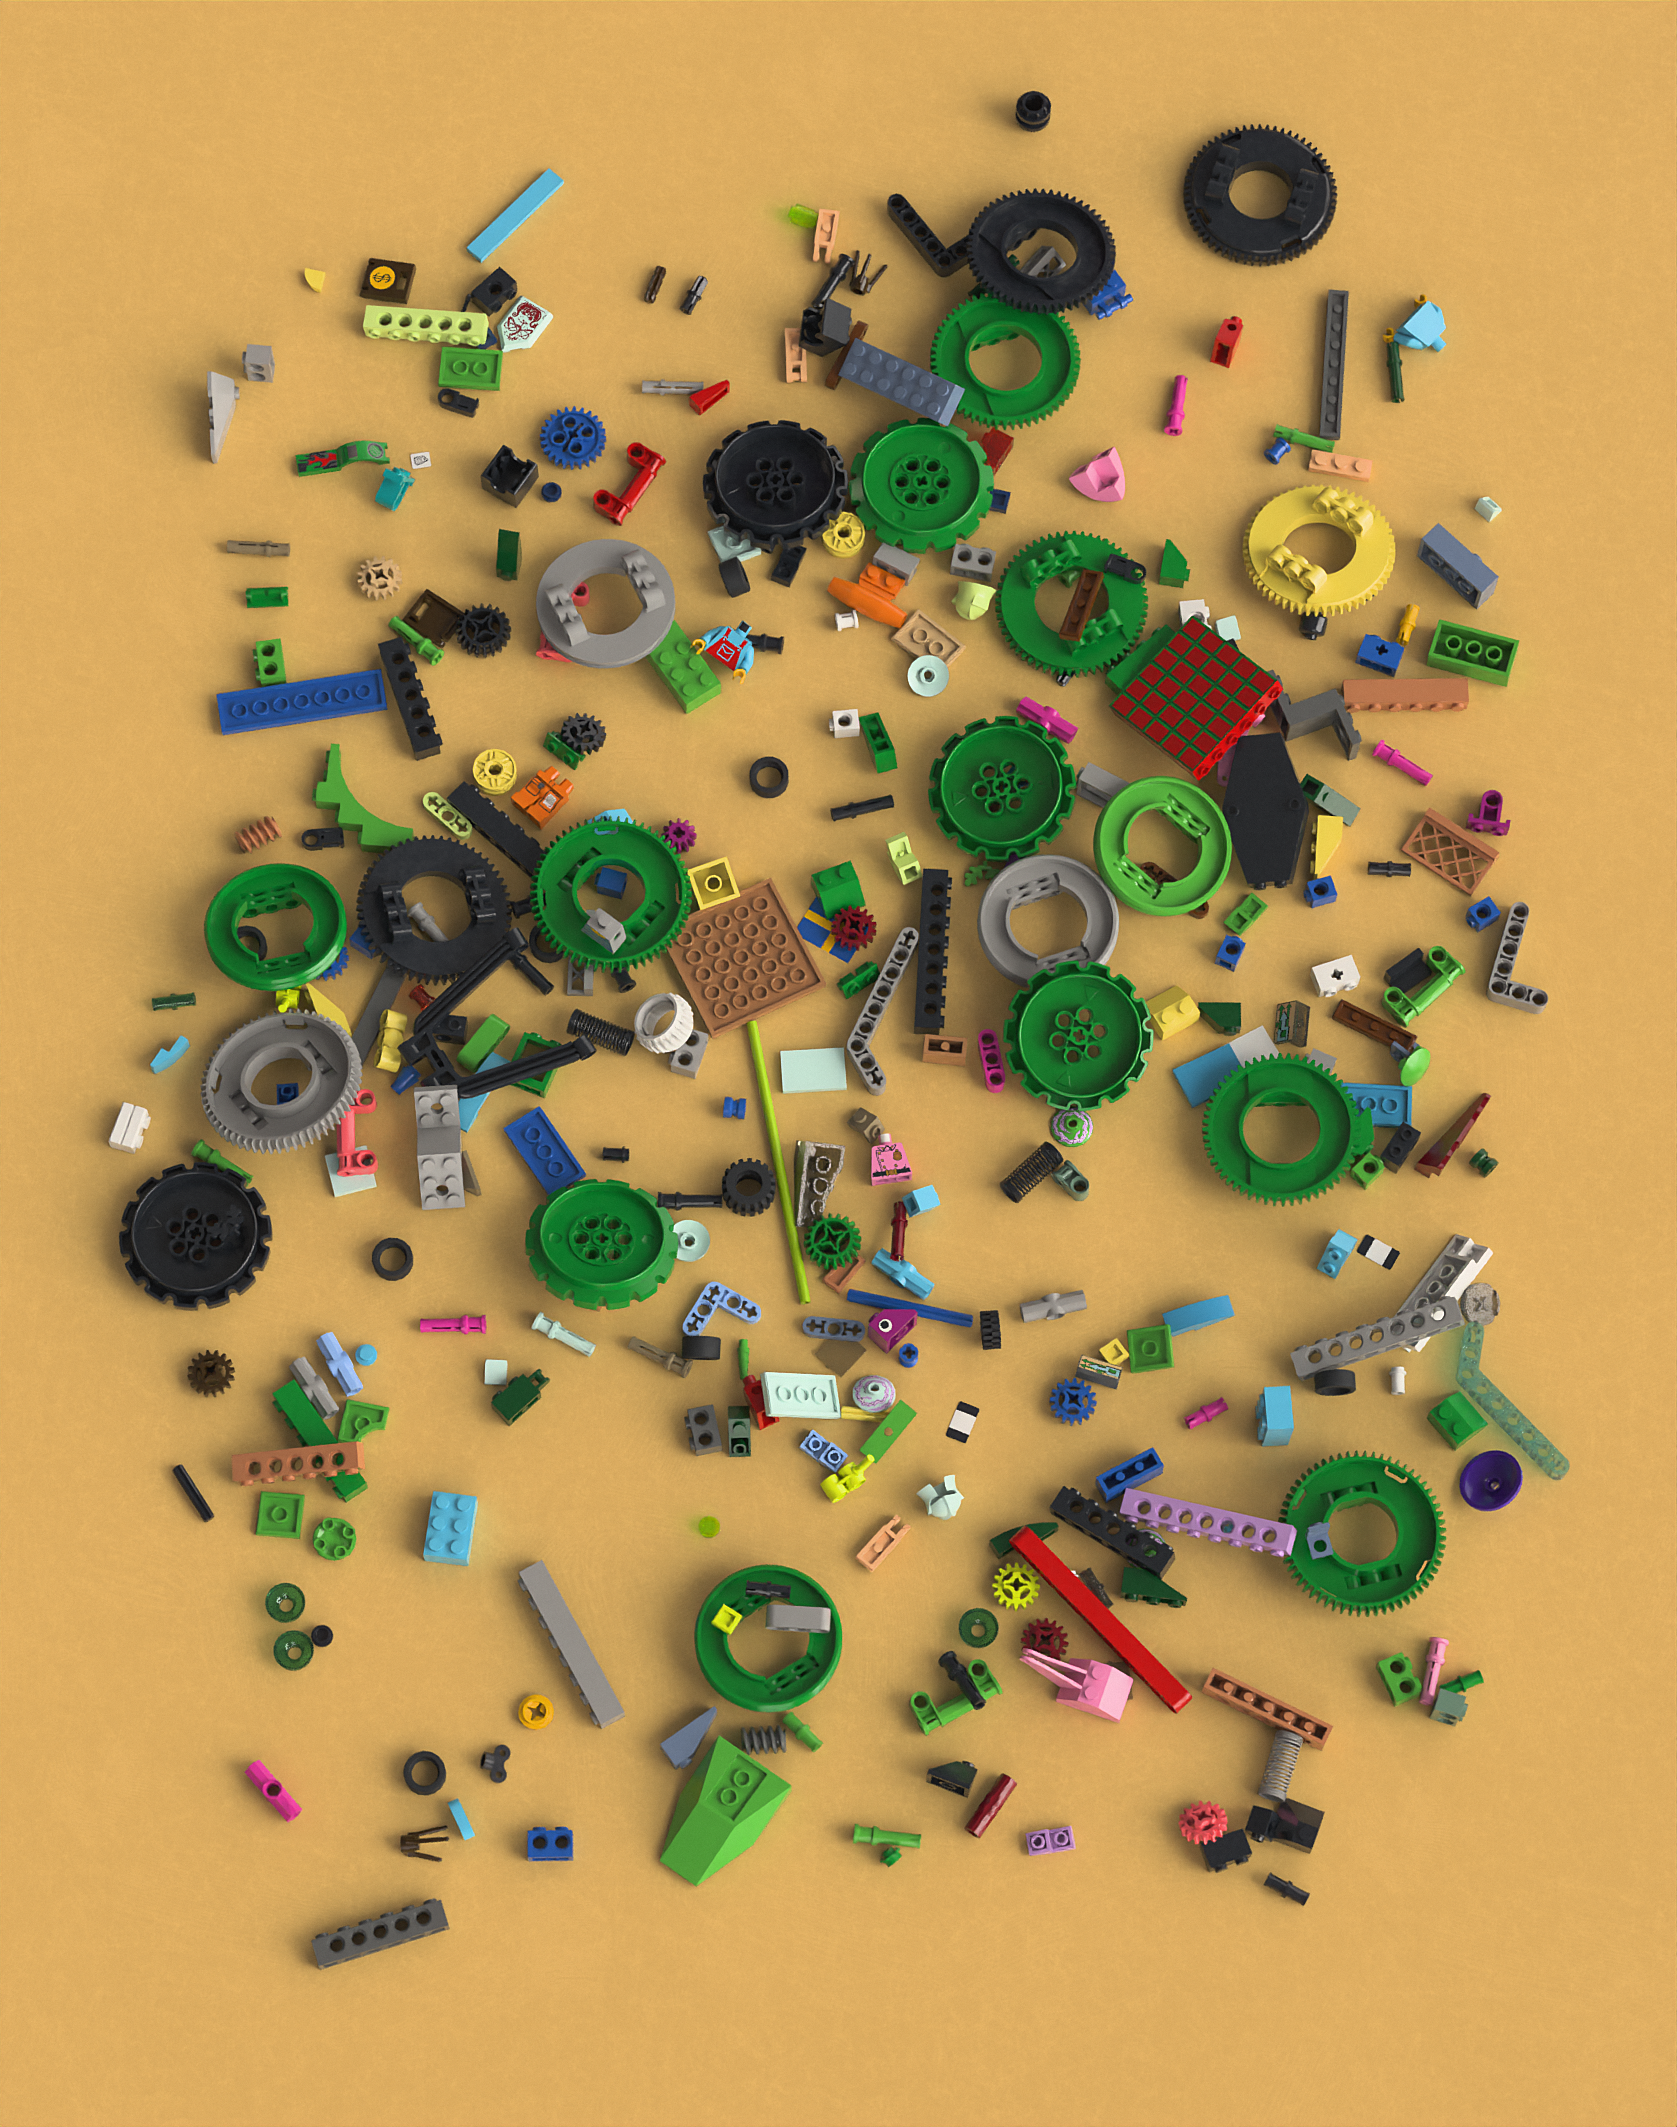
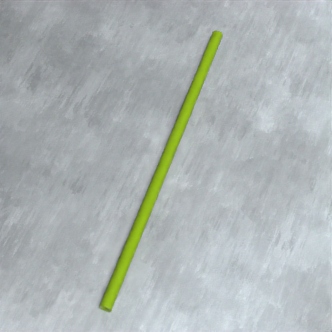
M750 1021L746 1023L799 1300L800 1304H808L811 1300L757 1021Z

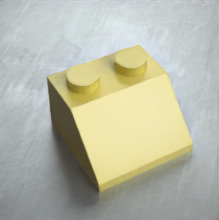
M727 857L689 869L687 875L690 876V883L700 910L740 897Z
M1177 985L1146 1002L1151 1015L1149 1021L1162 1041L1199 1020L1200 1011L1191 997Z

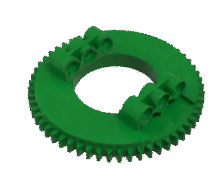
M980 293V299L972 296V302L966 299L965 306L959 303L958 310L953 308L952 315L947 314L946 320L941 321V326L937 327L938 333L934 334L930 354H932L930 355L931 373L965 389L956 408L957 414H964V419L970 418L971 423L979 422V426L982 424L987 425V428L994 426L995 430L998 429L999 425H1002L1003 430H1006L1007 426L1014 430L1015 425L1023 429L1024 423L1031 427V421L1037 425L1039 418L1043 421L1046 420V414L1050 417L1053 416V410L1058 412L1059 405L1064 406L1065 400H1069V393H1073L1079 378L1078 372H1080L1081 358H1079L1080 350H1078L1079 343H1076L1077 336L1073 335L1074 329H1069L1070 323L1065 322V316L1059 317L1060 312L1056 314L1048 313V315L1045 313L1038 315L1033 312L1030 314L1027 311L1014 310L1011 306L1007 307L1003 302L999 303L998 299L991 298L992 295L988 293V297ZM1020 335L1030 340L1040 354L1041 368L1037 376L1026 386L1009 391L993 389L983 384L974 375L969 363L971 351L978 350L982 346L998 344L1002 340H1013Z
M1065 531L1064 536L1056 532L1055 538L1048 534V540H1045L1042 536L1040 537V543L1033 540V547L1026 544V552L1020 549V557L1014 555V562L1009 561V568H1004L1005 575L1000 576L1001 583H998V589L1000 590L996 591V596L999 597L995 599V604L998 605L995 607V612L999 613L996 615V619L1000 620L998 627L1003 628L1001 634L1007 635L1005 642H1011L1010 649L1016 648L1015 655L1022 653V661L1028 658L1029 666L1035 662L1036 670L1041 666L1043 667V673L1051 669L1052 676L1056 671H1058L1059 676H1062L1063 672L1066 671L1067 675L1071 677L1073 671L1076 678H1079L1080 672L1087 677L1089 670L1095 675L1096 668L1103 672V665L1110 668L1111 661L1118 664V657L1122 659L1125 656L1124 652L1130 653L1131 648L1129 646L1135 647L1136 642L1134 640L1140 639L1138 633H1143L1142 626L1146 624L1144 618H1147L1148 613L1144 611L1148 610V604L1145 603L1148 602V596L1145 595L1147 594V588H1143L1145 581L1140 584H1133L1125 581L1124 577L1109 571L1107 573L1104 572L1110 554L1128 559V553L1122 554V548L1116 549L1114 542L1110 545L1108 544V539L1102 541L1099 535L1096 538L1092 537V533L1086 536L1084 531L1081 534H1076V531L1068 534ZM1083 569L1103 572L1104 578L1101 585L1108 598V611L1086 623L1080 642L1060 639L1059 633L1048 628L1037 614L1035 597L1039 588L1045 581L1061 572L1069 570L1082 572ZM1138 569L1131 571V575L1134 578L1142 577V573H1136Z
M1271 1053L1269 1060L1264 1055H1261L1260 1062L1254 1057L1253 1064H1250L1247 1060L1245 1061V1068L1237 1065L1238 1072L1231 1069V1077L1225 1075V1083L1219 1081V1089H1213L1215 1096H1209L1211 1103H1206V1109L1209 1111H1204V1117L1207 1119L1202 1120V1125L1206 1126L1202 1128V1134H1206L1203 1136V1142H1206L1204 1149L1209 1150L1207 1158H1212L1210 1165H1217L1214 1168L1215 1173L1221 1172L1220 1179L1226 1178V1185L1232 1184L1233 1191L1239 1189L1240 1196L1248 1194V1200L1255 1196L1256 1203L1262 1198L1264 1199V1205H1267L1269 1200L1272 1201L1273 1206H1276L1278 1201L1281 1202L1282 1207L1285 1206L1286 1201H1289L1290 1205L1293 1206L1294 1200H1297L1301 1205L1302 1198L1311 1202V1195L1318 1199L1320 1192L1324 1195L1326 1194L1327 1187L1332 1190L1334 1188L1333 1182L1340 1183L1339 1176L1345 1178L1346 1173L1344 1170L1350 1171L1351 1166L1349 1163L1354 1164L1355 1158L1353 1156L1358 1154V1150L1355 1148L1360 1146V1142L1357 1140L1361 1139V1134L1358 1133L1361 1131V1125H1358L1361 1118L1356 1116L1359 1114V1109L1354 1108L1356 1107V1101H1350L1353 1098V1094H1346L1348 1086L1342 1087L1343 1080L1336 1081V1073L1330 1076V1068L1323 1071L1322 1063L1316 1067L1314 1059L1307 1063L1306 1056L1302 1061H1299L1298 1054H1296L1294 1059H1291L1290 1053H1287L1285 1059H1283L1281 1053L1278 1054L1277 1059ZM1272 1105L1276 1107L1288 1105L1308 1106L1315 1114L1319 1123L1320 1135L1318 1142L1306 1157L1297 1162L1270 1163L1264 1161L1251 1151L1244 1138L1243 1126L1249 1112L1254 1107Z

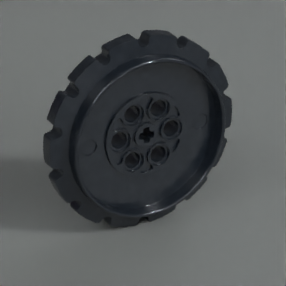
M779 420L778 424H770L769 421L749 424L747 431L741 432L736 430L723 439L722 449H714L706 463L708 474L703 475L704 499L709 500L707 501V510L716 524L724 523L723 529L727 535L739 542L749 539L750 546L771 550L774 545H781L782 549H788L803 545L804 538L806 537L812 540L818 538L830 528L829 520L838 519L845 506V497L842 495H847L848 476L847 471L842 469L844 467V460L840 452L834 445L827 446V437L811 427L807 430H802L800 423Z
M195 1162L192 1169H186L184 1164H179L164 1169L161 1179L157 1180L151 1177L137 1189L138 1201L128 1202L121 1219L122 1225L127 1227V1229L119 1233V1245L122 1257L130 1258L125 1263L130 1277L138 1286L146 1284L144 1291L150 1298L163 1305L167 1301L172 1300L174 1308L180 1310L197 1311L202 1303L206 1304L208 1309H213L229 1303V1296L232 1293H236L239 1296L243 1295L256 1282L253 1273L265 1269L271 1253L270 1247L266 1246L265 1243L273 1239L272 1223L269 1215L262 1214L267 1209L262 1196L255 1187L246 1189L247 1180L239 1173L229 1168L220 1173L218 1172L217 1164ZM231 1204H235L237 1209L240 1208L242 1210L240 1216H243L245 1219L238 1229L240 1235L233 1234L231 1237L227 1236L224 1241L221 1240L220 1245L212 1246V1241L216 1239H213L212 1234L207 1232V1228L214 1226L207 1225L208 1222L216 1219L220 1228H223L222 1225L226 1223L228 1229H231L233 1225H229L227 1220L232 1218L228 1217L226 1213L231 1211ZM190 1213L198 1214L195 1219L187 1218ZM174 1226L181 1227L178 1233L170 1232ZM178 1246L184 1247V1251L181 1253H175L174 1249ZM198 1253L205 1254L201 1260L194 1259Z

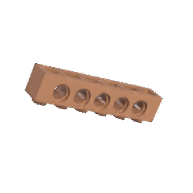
M358 1441L232 1455L233 1481L241 1483V1486H252L254 1481H261L262 1484L275 1483V1479L281 1478L283 1482L295 1481V1477L303 1476V1479H315L318 1474H324V1477H335L337 1472L353 1475L358 1474V1470L365 1469L364 1445ZM342 1454L344 1457L343 1463L338 1465L337 1457ZM322 1457L323 1463L317 1468L316 1460ZM298 1459H301L302 1466L296 1470L295 1463ZM280 1461L281 1468L278 1472H275L274 1465ZM259 1463L260 1471L254 1474V1466Z
M1212 1668L1201 1692L1277 1730L1295 1733L1303 1738L1304 1743L1322 1751L1333 1728L1332 1725L1215 1668Z

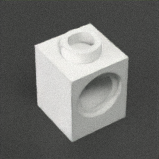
M857 709L833 711L832 719H829V729L834 731V738L859 736L860 727ZM845 721L848 722L849 725L841 726L839 725V723Z

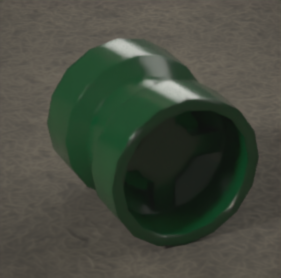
M1482 1148L1472 1157L1469 1164L1473 1168H1478L1479 1174L1485 1178L1497 1167L1499 1162L1495 1158L1488 1157V1152Z

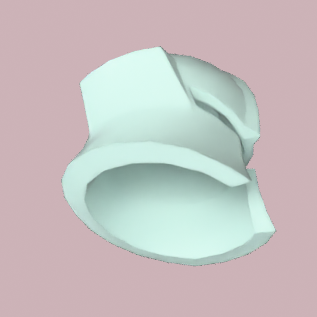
M955 1475L943 1477L944 1482L935 1487H932L929 1483L916 1493L925 1502L928 1515L932 1514L942 1520H947L951 1516L956 1515L961 1505V1500L964 1497L956 1488Z

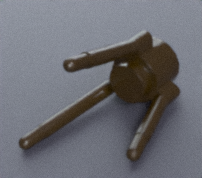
M857 250L849 286L853 293L865 295L866 292L870 293L873 285L886 270L887 265H884L869 283V278L865 276L872 255L868 254L861 274H858L856 277L860 251Z
M441 1826L418 1832H408V1835H401V1853H407L408 1857L441 1862L442 1858L419 1853L416 1850H420L421 1843L448 1841L449 1837L421 1839L419 1837L447 1830L448 1827Z

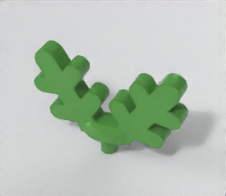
M983 861V865H978L977 868L971 866L969 871L973 873L965 874V886L968 887L971 883L976 885V877L978 876L979 879L983 878L981 871H987L985 879L989 880L990 878L993 879L1000 870L987 866V861Z

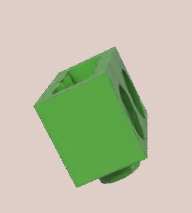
M281 639L257 641L256 649L253 650L254 662H258L259 668H255L256 680L261 681L262 687L286 684ZM265 652H272L270 656H264L263 654ZM270 670L275 671L273 675H266V672Z
M1402 1652L1377 1663L1376 1669L1394 1707L1419 1697L1420 1689H1422L1421 1683L1417 1676H1413L1410 1670L1412 1669V1664L1408 1657H1404ZM1390 1665H1399L1401 1668V1672H1392L1390 1669ZM1407 1684L1411 1692L1403 1693L1399 1686Z

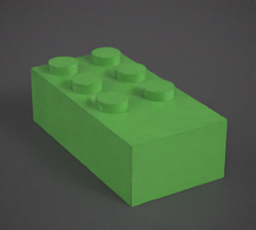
M1439 619L1428 654L1427 666L1507 687L1517 655L1519 640Z
M674 620L664 640L645 658L685 713L688 714L721 693V683L701 655L696 654V648L694 646L690 648L692 643Z

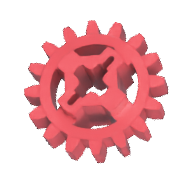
M1199 1801L1198 1806L1192 1803L1191 1809L1184 1808V1814L1179 1815V1828L1182 1836L1187 1837L1188 1842L1193 1839L1195 1844L1203 1841L1205 1845L1207 1840L1215 1842V1837H1222V1831L1227 1830L1226 1824L1228 1822L1224 1809H1220L1219 1804L1212 1806L1211 1801H1208L1206 1805Z

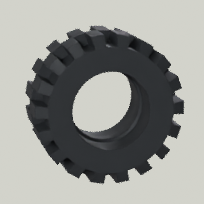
M747 1158L746 1162L740 1159L738 1164L733 1162L730 1165V1169H726L725 1176L722 1178V1193L727 1207H732L733 1212L736 1214L738 1211L741 1212V1216H746V1213H750V1217L755 1216V1212H758L760 1215L763 1213L764 1208L767 1210L770 1207V1202L773 1203L775 1178H773L772 1170H768L767 1164L761 1165L760 1160L756 1159L755 1162H752V1158ZM744 1179H754L761 1185V1190L753 1196H744L737 1191L736 1186Z

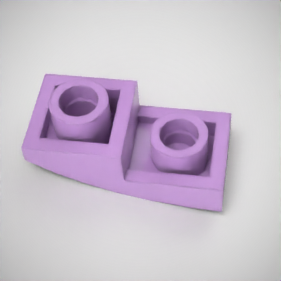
M1071 1826L1026 1833L1030 1856L1076 1849Z

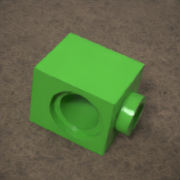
M1369 1152L1352 1168L1350 1177L1366 1190L1383 1173L1384 1163L1377 1155L1373 1156ZM1366 1166L1372 1167L1374 1172L1367 1173L1363 1168Z

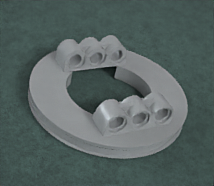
M600 539L576 545L553 561L540 581L536 596V609L540 628L545 638L559 654L587 667L616 668L644 658L664 640L674 619L675 594L672 580L667 570L652 553L627 541ZM603 573L618 574L624 577L627 575L643 605L639 617L630 627L610 635L588 632L571 598L573 591L582 581Z
M1034 855L1008 865L988 884L979 905L977 930L981 947L994 968L1010 981L1029 988L1026 981L1042 969H1047L1048 972L1054 973V966L1057 963L1078 961L1081 968H1085L1087 962L1090 961L1105 965L1116 945L1119 931V913L1110 888L1093 869L1077 860L1061 855ZM1065 892L1080 904L1085 913L1087 921L1085 935L1081 940L1080 946L1038 960L1037 954L1026 950L1015 939L1010 928L1009 918L1011 911L1023 905L1026 906L1043 898L1047 899L1048 897Z

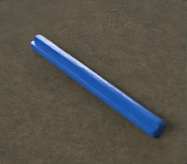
M849 1289L847 1294V1301L881 1309H915L918 1312V1317L965 1327H971L973 1323V1316L969 1314Z

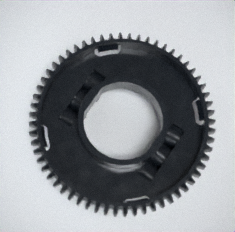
M1251 124L1248 130L1243 125L1242 131L1235 127V133L1228 129L1227 136L1221 132L1220 139L1214 136V143L1209 140L1208 146L1203 145L1202 151L1198 150L1197 157H1193V163H1190L1189 169H1187V176H1185L1183 202L1187 218L1190 219V225H1194L1193 231H1198L1199 238L1203 236V243L1209 241L1208 247L1214 246L1215 253L1220 250L1222 251V257L1225 254L1229 255V260L1235 257L1236 263L1241 259L1244 265L1247 261H1250L1252 266L1255 262H1259L1260 267L1263 262H1266L1267 266H1269L1272 261L1277 265L1278 260H1281L1284 264L1286 258L1292 261L1293 255L1299 258L1300 253L1306 254L1307 249L1312 250L1313 244L1317 245L1318 241L1322 240L1323 235L1330 228L1337 205V186L1334 185L1336 179L1332 178L1334 173L1329 172L1331 166L1326 165L1327 159H1322L1323 154L1319 153L1316 155L1317 147L1311 149L1312 143L1305 144L1306 138L1298 140L1299 134L1292 137L1291 130L1285 134L1284 128L1279 132L1277 131V126H1274L1273 130H1269V125L1262 129L1261 124L1258 125V129H1254L1253 124ZM1251 171H1265L1278 176L1286 183L1291 193L1286 210L1268 219H1256L1244 215L1233 205L1229 196L1234 180ZM1197 208L1203 210L1206 218L1210 222L1208 225L1203 220L1200 212L1196 214ZM1296 238L1301 240L1300 245L1297 242L1291 246L1283 248L1282 252L1281 246L1283 244L1291 242Z

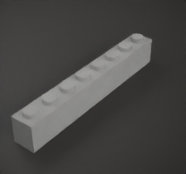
M541 1560L520 1571V1579L517 1581L522 1591L527 1590L531 1598L528 1599V1602L533 1611L538 1610L541 1616L538 1620L543 1630L547 1628L551 1634L548 1639L554 1649L558 1647L561 1653L558 1656L564 1668L568 1666L572 1674L568 1676L574 1687L579 1686L582 1692L579 1696L584 1706L589 1705L592 1710L589 1715L595 1725L599 1724L601 1729L624 1718L625 1712L544 1562Z

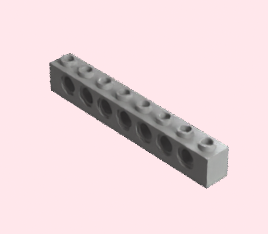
M1443 1296L1436 1303H1423L1416 1310L1400 1311L1397 1313V1316L1390 1319L1389 1317L1380 1318L1376 1321L1377 1323L1370 1326L1363 1324L1356 1327L1355 1331L1337 1333L1335 1338L1329 1340L1327 1338L1319 1339L1315 1342V1345L1309 1347L1307 1345L1299 1346L1294 1349L1295 1352L1290 1353L1297 1376L1301 1381L1313 1378L1318 1372L1339 1369L1463 1326L1465 1322L1455 1296ZM1437 1311L1444 1312V1316L1440 1320L1433 1319ZM1417 1318L1423 1319V1324L1420 1327L1413 1326V1321ZM1395 1326H1403V1330L1401 1333H1392V1330ZM1374 1333H1382V1338L1379 1341H1372ZM1359 1339L1362 1341L1359 1348H1351L1354 1340ZM1334 1347H1341V1352L1338 1355H1331V1350ZM1313 1354H1320L1321 1358L1318 1362L1312 1363L1310 1361Z

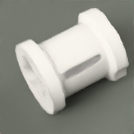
M856 610L840 615L835 613L838 631L848 627L859 628Z

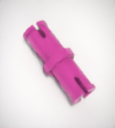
M1221 1397L1207 1406H1201L1200 1410L1184 1417L1186 1425L1189 1424L1188 1428L1192 1430L1205 1421L1210 1422L1212 1417L1228 1410V1406Z

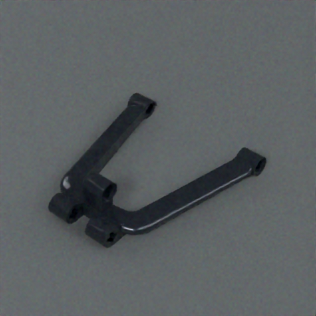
M518 927L504 934L503 939L498 941L429 1004L413 1023L414 1036L398 1046L397 1049L408 1066H412L426 1057L435 1073L420 1082L421 1087L457 1085L458 1098L469 1099L563 1067L578 1060H586L597 1052L585 1033L573 1042L570 1041L564 1045L468 1077H462L455 1072L454 1066L445 1052L439 1049L432 1034L434 1028L505 962L525 951L530 946Z

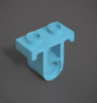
M1338 1229L1334 1237L1329 1241L1317 1269L1336 1279L1358 1239Z

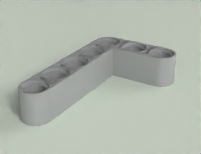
M1516 902L1512 905L1507 918L1486 995L1492 1002L1529 1013L1540 1014L1545 1010L1548 1003L1547 993L1541 989L1510 980L1530 911L1527 904ZM1514 912H1521L1523 917H1517ZM1514 930L1518 935L1512 936L1508 931ZM1509 949L1513 954L1507 955L1503 950ZM1504 968L1507 973L1502 974L1497 969ZM1492 987H1499L1502 992L1496 993L1492 990ZM1519 993L1522 998L1517 999L1512 994ZM1533 999H1539V1000H1541V1001H1542V1004H1541V1005L1535 1004V1003L1533 1002Z

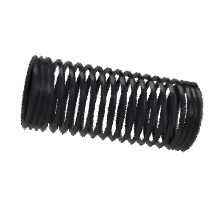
M578 1008L572 1013L566 1030L567 1034L575 1035V1037H581L586 1033L593 1044L600 1047L603 1046V1048L610 1049L614 1053L617 1052L621 1056L627 1055L635 1036V1032L632 1030L627 1031V1028L623 1030V1027L620 1028V1025L616 1027V1024L613 1025V1022H606L602 1018L599 1020V1017H592V1014H585V1011L582 1012Z
M1044 1142L1032 1155H1029V1158L1024 1160V1163H1021L1016 1170H1013V1173H1010L1005 1180L1000 1182L1001 1189L1013 1202H1021L1025 1194L1028 1195V1192H1031V1189H1034L1036 1184L1042 1182V1179L1047 1177V1174L1053 1172V1169L1063 1162L1061 1153L1051 1143Z

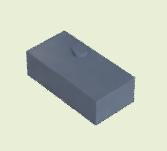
M1439 523L1421 539L1417 556L1473 607L1478 609L1494 594L1499 577L1482 562V559L1477 554L1470 552Z

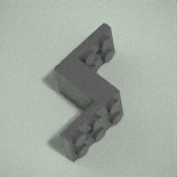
M1274 670L1267 671L1270 675L1276 678L1283 687L1280 676H1276ZM1336 688L1291 704L1288 694H1284L1282 691L1280 696L1270 704L1286 742L1332 725L1348 761L1357 757L1360 742L1362 741L1361 735L1358 730L1354 729L1352 725L1353 718L1350 712H1346L1344 698L1341 694L1338 695Z

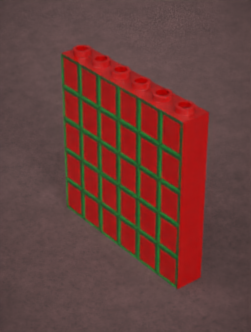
M1192 615L1112 701L1109 708L1115 716L1199 781L1208 774L1210 768L1217 761L1222 759L1224 753L1238 741V738L1252 726V723L1266 711L1267 707L1280 696L1284 689L1276 678Z

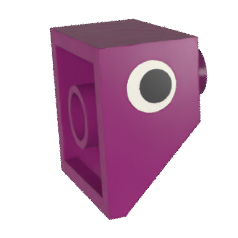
M884 1309L880 1314L876 1312L868 1321V1337L887 1354L917 1325L918 1312L915 1309Z

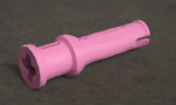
M1438 1637L1429 1638L1431 1644L1429 1653L1425 1657L1427 1668L1419 1703L1430 1706L1433 1705L1440 1666L1445 1663L1443 1658L1445 1648L1449 1644V1641Z

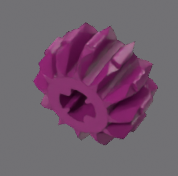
M678 818L677 823L670 820L669 826L664 825V833L661 836L665 835L664 843L671 841L670 849L676 847L677 854H681V849L688 853L689 846L694 847V840L697 839V834L694 833L695 827L693 825L689 826L688 820L681 823V819Z

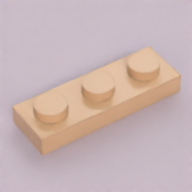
M1312 449L1308 471L1369 482L1373 460Z

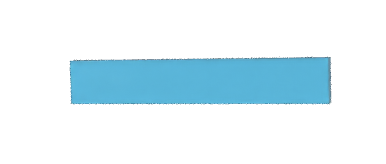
M548 169L466 247L467 252L482 263L564 184V180L551 169Z

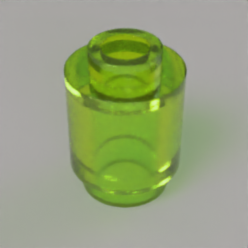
M798 203L796 206H791L788 213L791 223L807 229L809 227L814 229L819 213H816L814 209Z

